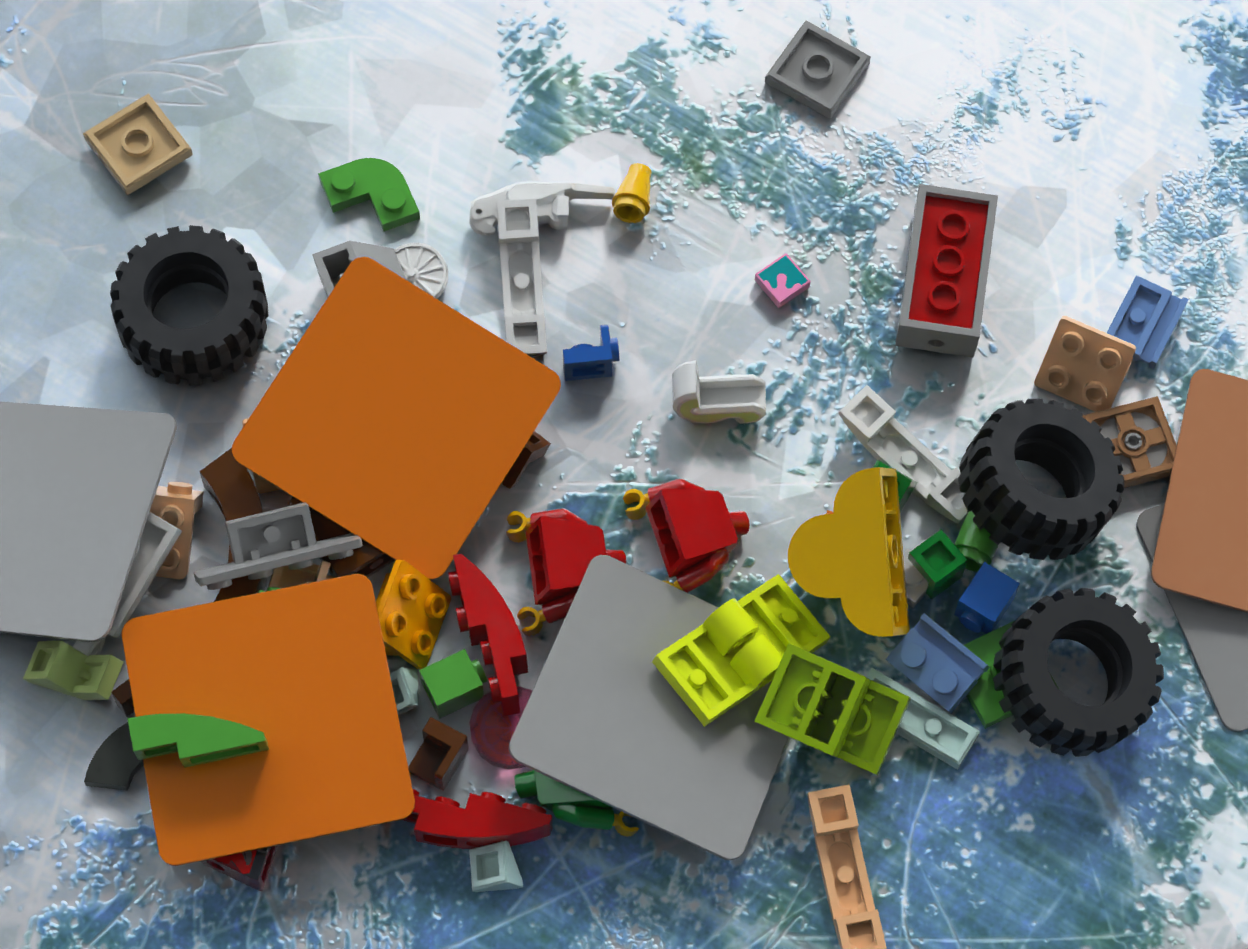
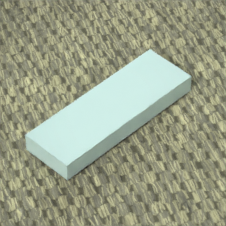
M871 668L866 676L867 678L911 697L896 733L958 770L978 738L980 731L876 669Z

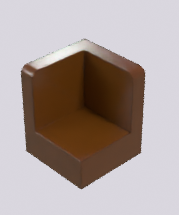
M430 717L422 730L424 741L408 768L410 774L444 791L469 749L468 737Z

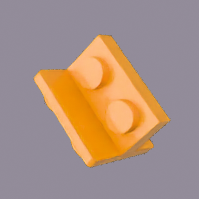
M396 560L391 573H386L376 599V606L386 655L400 656L416 669H423L427 667L449 607L451 596L405 560Z

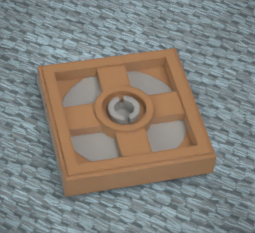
M1158 396L1082 416L1090 423L1094 420L1102 428L1100 433L1103 437H1109L1114 444L1115 451L1113 454L1120 457L1123 467L1120 475L1124 476V488L1171 476L1177 445Z

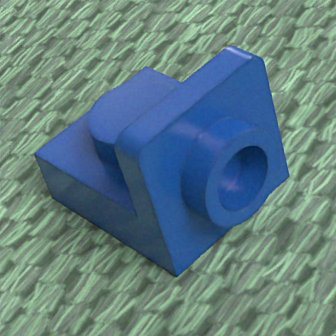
M600 325V346L578 344L571 349H563L565 381L612 377L613 362L620 361L618 339L617 337L610 338L608 325Z

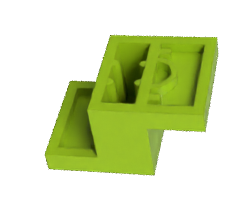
M788 643L755 722L878 775L911 697Z

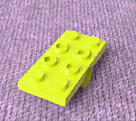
M777 574L737 601L733 598L721 605L702 625L658 653L652 663L705 727L773 680L788 643L813 653L825 645L831 636L783 578Z

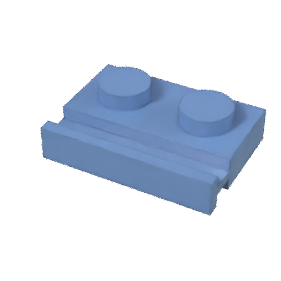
M1136 275L1107 334L1135 345L1136 351L1133 360L1147 363L1149 368L1154 370L1189 299L1185 297L1180 299L1172 295V291Z
M924 613L917 625L909 630L886 660L952 714L977 684V680L981 675L987 672L990 667Z

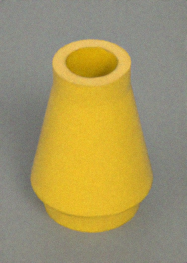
M641 163L630 165L627 175L612 199L615 216L624 222H640L650 211V178L652 171L648 166Z

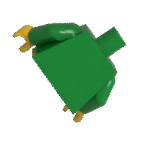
M531 770L515 775V788L519 797L524 799L538 795L540 805L552 811L557 819L582 828L610 830L612 826H615L616 831L626 837L634 835L639 830L637 827L630 828L624 825L622 817L632 816L622 811L619 814H615L612 810L614 809L613 807L537 771Z

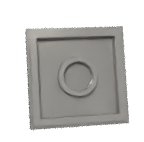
M805 20L766 74L765 83L831 119L870 64L871 56Z

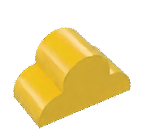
M883 467L863 469L852 474L840 486L834 501V514L815 516L804 522L796 530L788 548V564L793 578L806 592L821 598H841L845 615L860 631L878 637L904 635L909 632L910 628L896 469Z

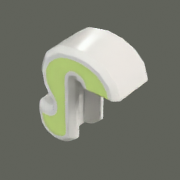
M696 360L685 362L672 373L673 410L682 419L693 423L707 424L735 418L740 424L759 421L766 415L765 381L756 375L699 377Z

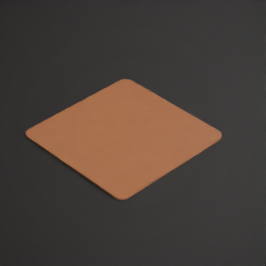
M1201 369L1193 374L1189 384L1151 567V578L1162 589L1248 613V380L1210 369Z

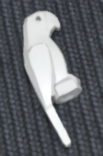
M518 182L471 201L469 224L477 234L483 236L494 235L496 231L494 226L498 224L496 201L536 198L538 226L548 224L555 230L567 229L570 200H612L615 189L613 187L571 182Z

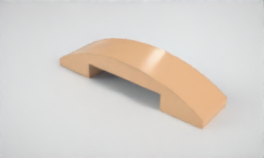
M850 784L808 792V803L819 864L840 949H887L878 909L875 910L857 830L859 824Z

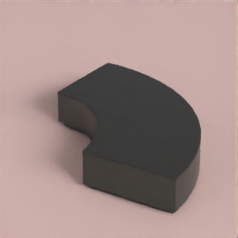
M128 722L115 730L94 754L84 780L86 786L128 791L134 775L144 766L143 759L138 760L133 752Z

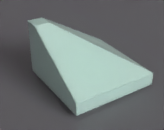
M403 667L390 673L398 716L418 706V675L416 670Z
M508 841L469 850L472 891L484 892L523 887V880Z

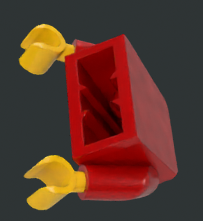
M676 479L651 487L646 494L637 489H630L623 496L625 504L640 502L637 506L625 510L629 519L639 520L646 513L648 514L668 576H676L677 579L673 583L664 580L663 582L687 593L710 581L728 563L729 553L738 544L737 536L746 535L749 531V518L745 511L729 512L723 494L719 491L705 490L703 487L684 479Z
M567 509L532 513L530 518H526L519 511H513L507 516L509 525L521 524L518 529L506 531L508 538L517 543L527 539L535 605H542V609L538 611L532 607H523L519 610L517 614L519 620L525 619L528 616L535 617L533 625L521 630L524 635L534 636L538 634L542 629L543 622L546 620L551 624L566 617L585 572L594 557L608 555L626 564V555L623 550H606L604 533L599 526L589 525L587 521Z

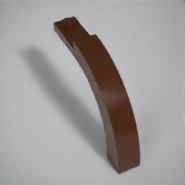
M232 448L199 471L204 488L217 503L225 521L263 513L261 500L254 481L247 468L234 459ZM229 544L228 563H231L233 558ZM248 575L231 579L232 585L221 588L214 602L256 594L259 590L265 591L267 577L249 580ZM128 679L111 692L117 706L126 717L135 712L130 681Z

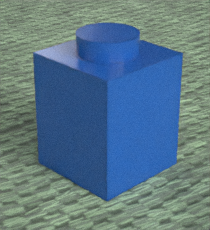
M984 562L959 599L954 615L959 617V621L967 629L976 633L982 631L987 634L994 630L1014 600L1020 583Z

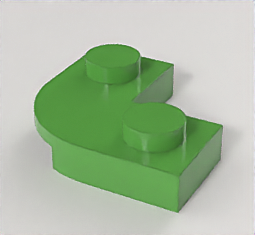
M362 158L318 173L319 181L333 213L370 200L383 232L420 219L419 209L403 174L397 167L385 160Z

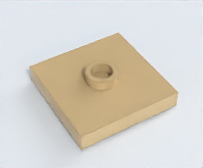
M149 93L83 133L85 141L127 196L193 155L191 147Z

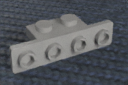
M304 502L226 521L225 526L233 562L198 570L193 573L195 581L200 586L207 585L208 590L221 589L232 585L231 579L248 575L249 580L265 578L273 574L272 569L288 565L290 570L309 567L313 565V559L327 555L330 560L346 558L353 555V549L362 547L363 544L361 537L353 533L316 541L309 505Z

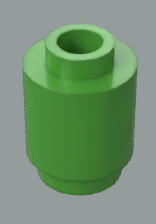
M970 511L965 517L954 545L967 559L965 569L978 572L984 562L989 565L992 563L998 545L989 539L991 534L985 528L980 530L973 522L975 515Z

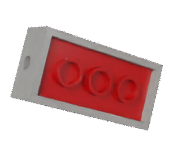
M919 184L895 346L974 358L980 337L998 195Z

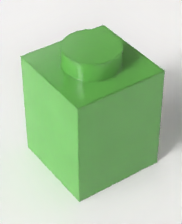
M465 649L419 670L421 684L439 719L484 698L483 683L487 682L486 674L479 660L471 661Z

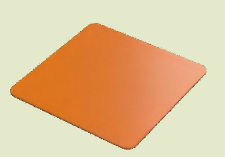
M358 257L349 264L234 440L232 454L239 464L302 503L306 502L315 511L354 535H358L362 540L391 558L405 560L428 579H437L448 569L454 559L453 555H456L551 406L560 391L561 381L557 373L375 260L369 257Z
M351 574L135 617L124 625L122 641L136 717L152 714L180 713L212 716L240 723L264 732L269 750L186 768L182 765L178 752L143 759L158 850L161 858L167 864L179 866L398 821L407 818L413 812L415 799L372 583L366 576Z

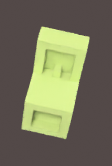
M38 641L23 679L29 683L82 700H109L124 662L113 655L86 656L64 641Z

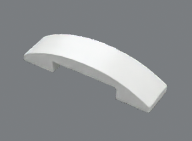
M536 198L496 201L506 342L527 355L547 354Z
M866 385L839 411V416L876 460L886 463L918 482L912 492L937 512L958 524L968 513L962 500L966 493H962L959 489L958 477L961 474L960 470L957 467L953 470L948 468L894 418L896 411Z

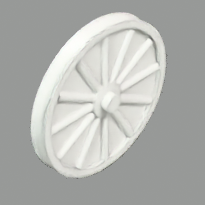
M408 243L395 248L394 251L406 280L438 299L444 292L448 282V268L442 255L435 248L424 243Z

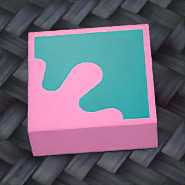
M787 253L757 272L754 279L778 308H781L807 290L811 282Z

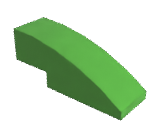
M180 713L152 714L127 718L133 752L138 760L178 752L179 759L184 768L269 750L264 732L240 723L212 716Z

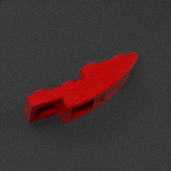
M453 555L455 571L448 572L452 596L460 595L463 607L455 608L460 633L468 631L471 646H481L484 665H493L495 677L488 678L492 702L501 701L504 716L520 713L519 695L514 676L528 673L527 654L521 633L510 609L492 582L464 555Z
M413 789L415 799L414 810L407 818L402 819L416 824L414 828L416 841L459 849H474L502 841H508L510 846L525 844L550 836L553 828L552 815L546 814L547 811L544 808L530 803H523L522 807L505 803V798L491 792H482L481 796L470 793L466 808L464 809L460 808V803L453 799L437 796L435 800L419 796L420 793Z

